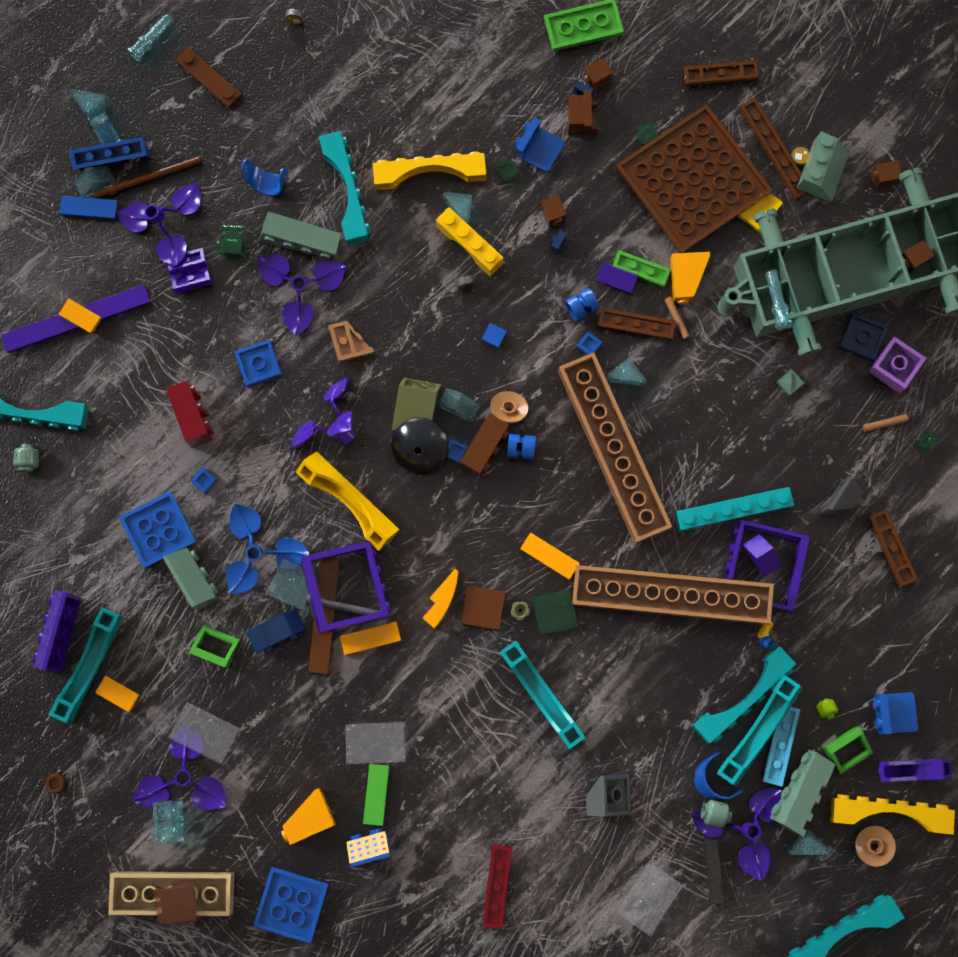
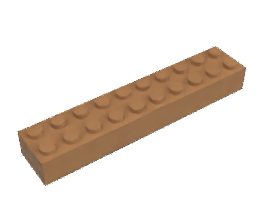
M593 352L560 366L558 369L559 376L634 544L636 545L672 528L670 520L595 353Z
M576 565L572 604L581 607L770 625L774 584Z

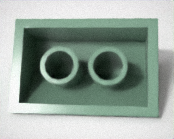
M824 132L819 133L811 147L797 189L832 202L849 155L838 138Z
M186 547L163 557L192 608L199 611L219 599L216 595L219 593L214 583H209L207 579L209 574L204 566H199L197 561L200 559L194 550L191 551Z

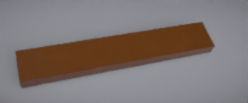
M753 98L740 105L738 109L794 201L809 194L797 189L802 173L757 99Z
M332 557L320 560L317 586L320 598L336 601L340 558ZM322 606L326 623H334L335 609ZM315 617L308 672L328 674L333 632L319 635Z

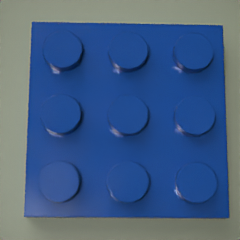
M172 491L119 517L144 569L164 560L163 557L197 543Z
M271 867L253 926L311 944L329 883Z

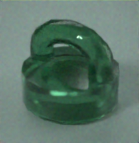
M929 432L922 434L917 440V446L923 452H931L938 444L934 433Z

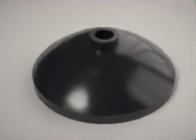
M412 418L403 422L396 429L391 447L393 456L401 467L412 473L425 474L435 471L444 463L449 451V442L445 431L436 422L427 418ZM420 447L422 451L417 452L415 448Z

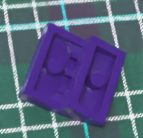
M203 248L186 252L183 261L177 266L168 264L175 294L212 284Z

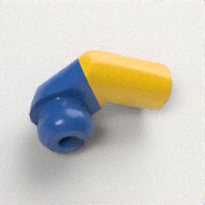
M772 622L770 625L762 624L757 633L760 645L765 649H771L774 646V641L771 640L769 635L774 625Z

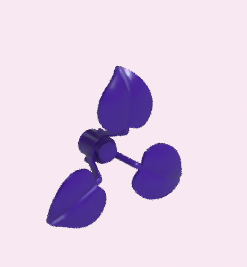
M197 183L186 185L173 194L171 204L176 207L175 209L164 208L163 206L158 208L154 204L147 206L143 202H135L117 211L121 223L135 233L145 231L148 227V221L157 224L167 237V239L159 242L157 255L164 263L172 266H177L183 261L187 252V243L179 234L170 237L161 224L164 220V211L178 212L180 210L184 215L195 213L201 205L200 186Z
M276 254L258 257V269L261 277L267 284L279 286L283 279L291 281L293 290L297 292V303L289 302L282 309V320L294 335L305 331L313 319L312 306L309 303H301V293L306 290L307 283L318 281V286L322 290L333 291L342 283L346 271V266L338 261L323 260L318 262L312 269V273L316 277L315 279H305L302 276L290 278L286 276L290 271V265L285 257Z
M347 377L333 384L324 396V400L326 402L330 401L338 415L337 420L328 430L315 425L314 421L305 423L293 437L291 445L293 450L294 447L307 442L316 429L327 433L328 436L333 438L338 437L344 444H348L355 437V433L352 431V412L347 411L341 414L335 405V399L339 398L346 389Z
M191 724L182 726L174 734L170 742L172 756L175 758L183 757L182 769L175 774V780L164 784L163 779L158 775L145 776L137 786L133 797L134 803L143 807H159L169 799V792L166 787L175 783L180 786H185L189 783L196 787L192 792V801L197 808L212 810L225 807V791L217 779L205 776L197 784L191 780L190 772L185 770L186 759L198 757L203 750V740Z
M766 788L755 792L751 796L749 808L756 813L754 815V823L747 822L742 827L730 823L725 825L726 827L742 831L743 836L750 839V847H743L739 851L738 864L745 873L758 880L764 879L770 864V852L767 846L763 843L753 845L761 835V828L758 826V816L764 822L773 821L770 819L771 811L781 799L782 790ZM702 807L693 813L694 825L702 834L708 837H719L722 835L723 828L712 827L704 823V820L701 818Z

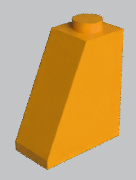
M710 252L674 253L671 255L673 302H678L679 305L692 302L710 257Z
M321 788L314 790L282 826L284 830L281 833L285 842L289 841L291 845L336 825Z

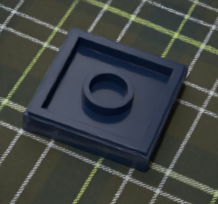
M852 313L839 348L874 362L888 326Z

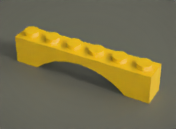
M471 152L467 155L454 153L451 156L445 157L442 155H434L432 158L419 156L411 160H406L405 158H398L395 161L379 160L373 163L375 190L394 189L409 177L424 172L450 173L462 178L466 182L486 181L484 153Z
M317 451L302 461L296 473L308 485L330 493L345 504L358 520L364 537L378 551L393 539L399 528Z
M837 794V798H831L829 822L855 824L872 814L895 812L912 818L928 832L954 835L955 810L948 809L949 805L936 804V808H930L929 803L916 802V806H910L909 801L897 800L896 804H890L889 799L877 798V802H870L869 797L857 796V800H851L849 795Z

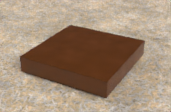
M467 585L461 624L499 630L505 591Z

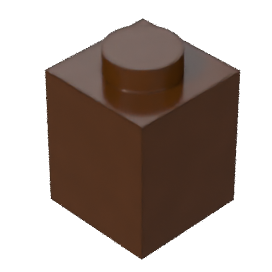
M602 58L584 69L583 80L595 90L611 81L613 72L605 59Z
M899 161L876 164L871 172V179L875 183L876 188L896 185L900 182L899 175L901 174Z
M558 194L540 201V209L548 227L553 225L557 227L564 223L567 214Z
M923 240L906 250L902 257L906 268L911 273L928 263L934 257V254Z

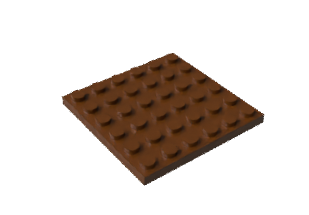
M707 104L616 165V169L679 253H685L773 192Z

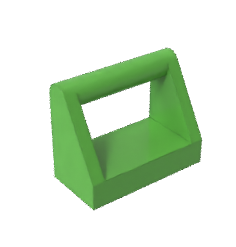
M204 625L189 653L229 668L240 639ZM205 634L232 644L225 658L200 649Z
M860 727L852 728L823 747L831 762L836 764L835 768L840 775L874 754ZM858 738L865 750L840 765L834 752Z

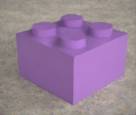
M894 336L868 372L898 393H901L906 389L926 360V357Z

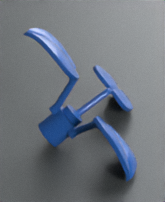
M239 504L233 506L229 520L230 529L240 539L249 535V547L245 553L249 563L247 565L244 561H235L227 568L226 581L229 594H240L256 585L259 573L251 565L252 561L261 559L263 555L277 554L276 563L285 570L297 568L301 565V557L309 555L307 548L300 541L290 537L278 540L276 544L277 551H263L261 546L253 544L252 535L261 526L260 515L252 508Z

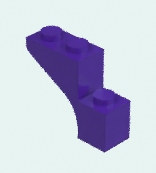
M950 758L880 762L878 770L881 782L952 779Z

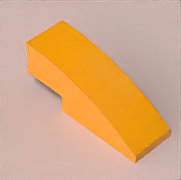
M456 569L430 597V600L435 604L425 614L423 619L434 629L444 618L453 600L459 574Z

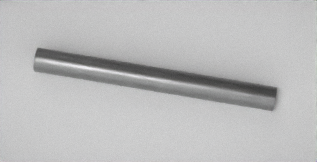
M307 595L306 603H311L309 595ZM320 598L322 606L361 615L380 612L379 610Z

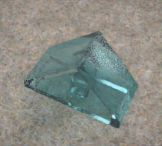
M74 89L70 90L71 95L88 120L111 105L107 95Z
M105 110L88 118L101 144L121 141Z
M108 166L85 168L74 183L81 197L86 198L92 195L93 192L106 188L107 185L115 184L116 182Z
M445 192L443 194V201L470 226L472 195Z
M629 358L611 371L606 378L608 383L643 387L646 380Z
M448 388L445 389L437 403L438 406L470 423L479 408L477 403L462 392Z
M807 829L804 837L799 836L787 848V854L831 855L830 850Z

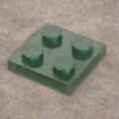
M570 589L532 597L540 636L578 627Z

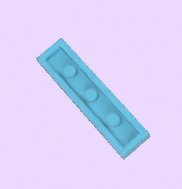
M791 707L774 731L762 778L763 782L783 786L800 709Z

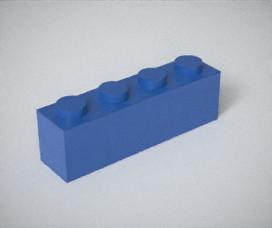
M146 137L69 151L73 169L150 156Z

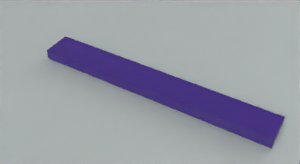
M141 285L84 305L83 307L100 316L102 321L151 304L145 285ZM56 315L4 333L1 337L6 352L9 354L80 329V327L60 315Z

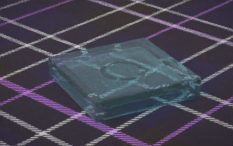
M283 559L267 595L303 610L309 593L302 567ZM314 573L315 579L317 580L319 574Z

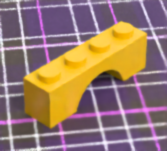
M450 207L436 219V227L449 239L460 244L472 256L476 264L489 276L503 264V257Z

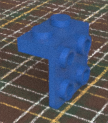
M534 117L531 123L528 122L523 130L525 132L523 137H519L515 143V156L544 172H549L565 142L561 138L540 128L541 121Z
M912 692L874 695L873 708L876 711L877 719H875V726L878 734L916 732L918 730L915 697Z

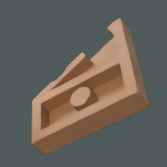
M347 321L328 326L339 363L374 354L373 348L364 342L362 336L355 332Z

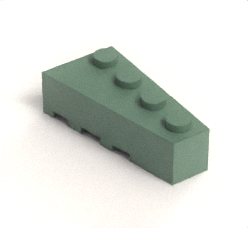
M268 212L264 220L259 242L301 251L305 254L318 255L322 259L329 260L330 258L333 259L336 255L341 233Z
M808 750L802 756L799 768L793 772L788 787H785L782 791L780 801L772 808L770 819L789 831L804 837L806 830L803 828L806 821L811 822L814 815L811 813L814 805L819 804L821 799L820 790L826 787L836 764L819 753Z

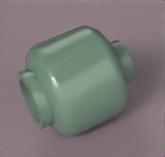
M21 444V447L14 450L13 465L18 468L17 471L33 472V469L38 468L39 451L33 448L32 444Z
M709 800L702 807L701 818L706 825L723 828L726 823H730L732 812L729 811L727 803Z

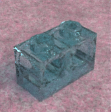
M183 801L154 802V843L184 842Z

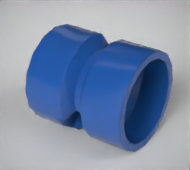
M589 288L579 292L578 297L572 296L565 300V305L576 322L585 318L586 313L592 314L600 309L595 295Z
M509 433L507 458L518 459L520 456L523 460L534 461L536 436L525 435L521 437L520 434ZM517 443H523L522 451H516Z

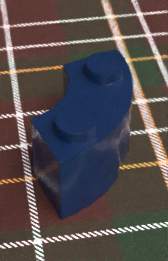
M294 609L255 626L246 634L255 653L264 651L266 654L275 649L274 646L288 639L291 642L300 638V633L305 631L306 628L297 609Z

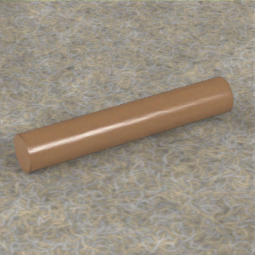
M666 298L665 303L673 319L676 321L675 323L682 338L690 337L672 298Z
M904 414L864 424L863 430L867 432L908 422V416Z

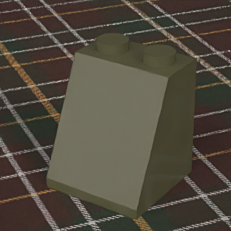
M403 378L398 388L392 430H396L403 422L412 418H427L434 421L441 384Z

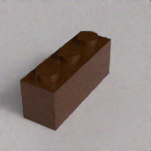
M489 413L460 461V465L479 476L482 473L486 474L491 466V463H489L491 457H496L501 449L499 447L502 440L505 441L509 436V424L500 421L496 416Z

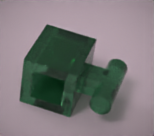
M222 225V232H229V235L220 234V241L217 240L216 251L220 254L221 258L244 259L245 240L243 236H238V233H245V226Z

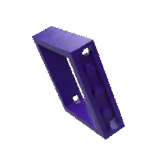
M745 520L739 521L738 524H735L733 535H736L734 543L731 542L729 554L732 555L730 562H726L724 571L727 573L726 579L733 580L744 529L798 542L785 603L772 602V609L788 613L794 612L810 536Z
M370 541L301 557V565L319 635L385 620L389 617L391 607L389 602L385 601L384 594H386V588L384 583L380 582L381 569L379 564L376 565L375 563L376 550L374 546H371ZM365 550L380 612L327 624L311 562Z

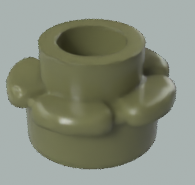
M515 602L512 605L511 615L516 617L517 620H524L525 617L529 616L530 609L526 602Z

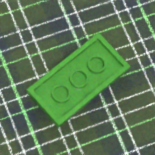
M606 0L544 15V22L553 52L624 35L615 0Z

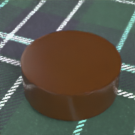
M51 774L46 778L45 787L50 793H60L66 787V779L62 774Z

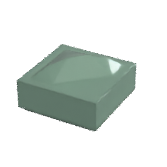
M792 369L776 382L788 396L804 384Z

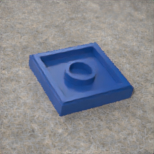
M270 339L234 352L247 388L282 376Z

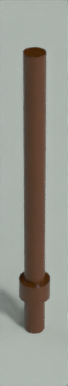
M198 156L118 184L112 183L107 185L106 188L93 192L97 199L109 194L112 196L118 194V191L201 164V160Z

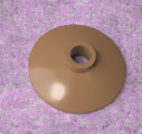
M504 391L492 398L490 409L492 414L500 421L517 423L526 417L528 404L518 393Z
M869 826L858 834L855 848L857 855L864 863L879 867L891 861L895 854L896 844L892 834L887 829L880 826ZM872 842L877 844V848L874 850L871 848Z

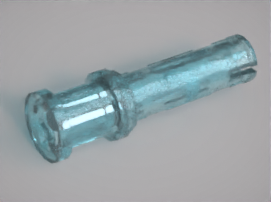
M165 13L144 36H139L137 38L138 41L131 48L127 49L129 55L139 62L141 60L140 57L147 50H151L154 41L174 22V19L168 13Z
M771 270L766 272L765 276L773 303L771 312L775 316V328L777 330L787 329L793 325L788 314L789 306L784 302L777 270Z

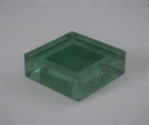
M653 122L635 128L641 146L647 145L658 137Z
M511 158L495 166V170L503 184L520 175Z

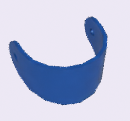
M247 158L242 163L243 177L251 188L266 196L280 194L288 176L286 168H282L278 175L258 168Z
M718 751L699 764L695 772L694 783L697 791L704 798L723 801L739 795L743 792V789L728 797H724L714 793L708 786L705 770L708 762L720 754Z

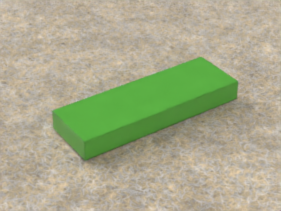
M618 250L613 266L638 274V279L665 288L671 272L669 268Z
M369 764L363 824L383 826L389 766Z

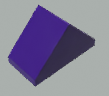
M760 534L743 544V547L764 577L781 567L774 548Z

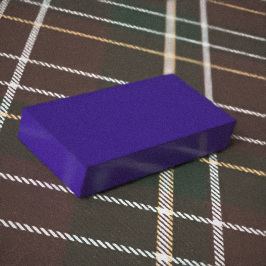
M603 262L597 281L632 293L638 274Z

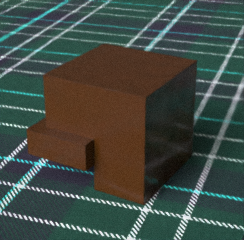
M584 90L583 95H569L567 106L568 135L598 134V101H592L591 90Z
M193 880L171 883L172 887L154 890L157 923H175V925L197 922Z

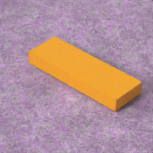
M532 533L529 534L520 550L568 580L576 570V565H579V562Z
M397 622L340 636L344 655L401 641Z

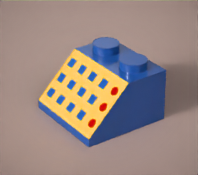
M381 828L369 831L370 835L363 837L362 833L350 836L351 840L347 841V849L351 867L392 855L386 830L382 831Z

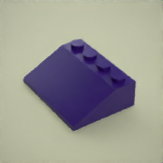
M54 591V594L50 596V609L44 617L43 624L45 627L38 638L40 645L38 651L33 656V667L45 671L62 672L81 597L63 591Z

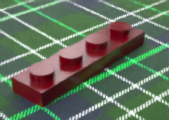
M492 845L482 927L502 929L512 847Z

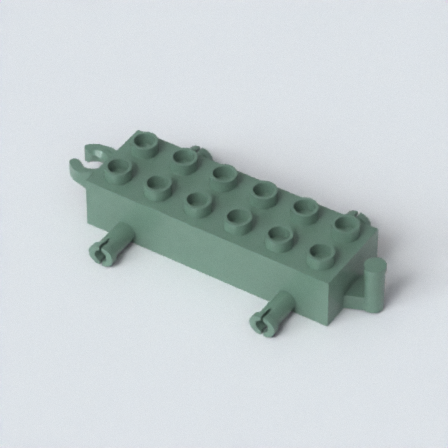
M920 167L913 168V172L910 169L899 175L900 181L905 185L911 206L785 242L776 220V209H768L767 214L765 210L755 214L753 218L759 225L766 247L740 254L733 267L739 284L734 288L727 289L718 303V311L722 316L729 317L734 314L737 306L746 307L756 338L793 328L799 350H797L799 357L807 356L808 352L813 354L822 350L820 343L816 341L810 322L933 287H940L946 304V315L954 314L955 311L957 313L958 193L929 200L921 177L923 174ZM924 240L934 254V257L928 263L910 273L905 266L902 254Z

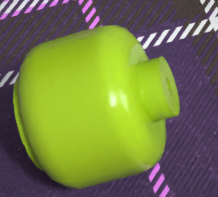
M824 699L817 704V710L821 718L831 720L838 713L836 703L832 699Z

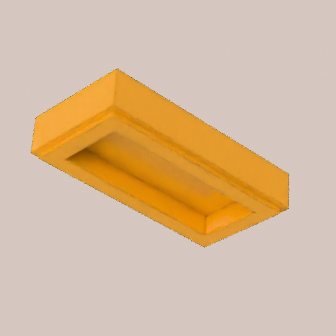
M69 298L59 312L61 317L90 334L94 332L102 319Z
M108 676L103 678L95 692L128 712L131 711L140 696Z

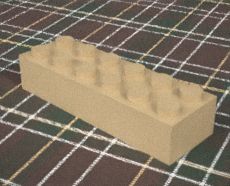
M113 872L110 873L108 915H157L155 889L172 887L171 883L193 880L197 916H230L233 914L234 873Z

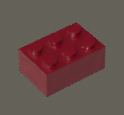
M187 380L166 388L185 442L191 448H195L213 441L212 435L215 433L211 423L205 419V417H208L205 407L199 402L201 395L195 385H191Z

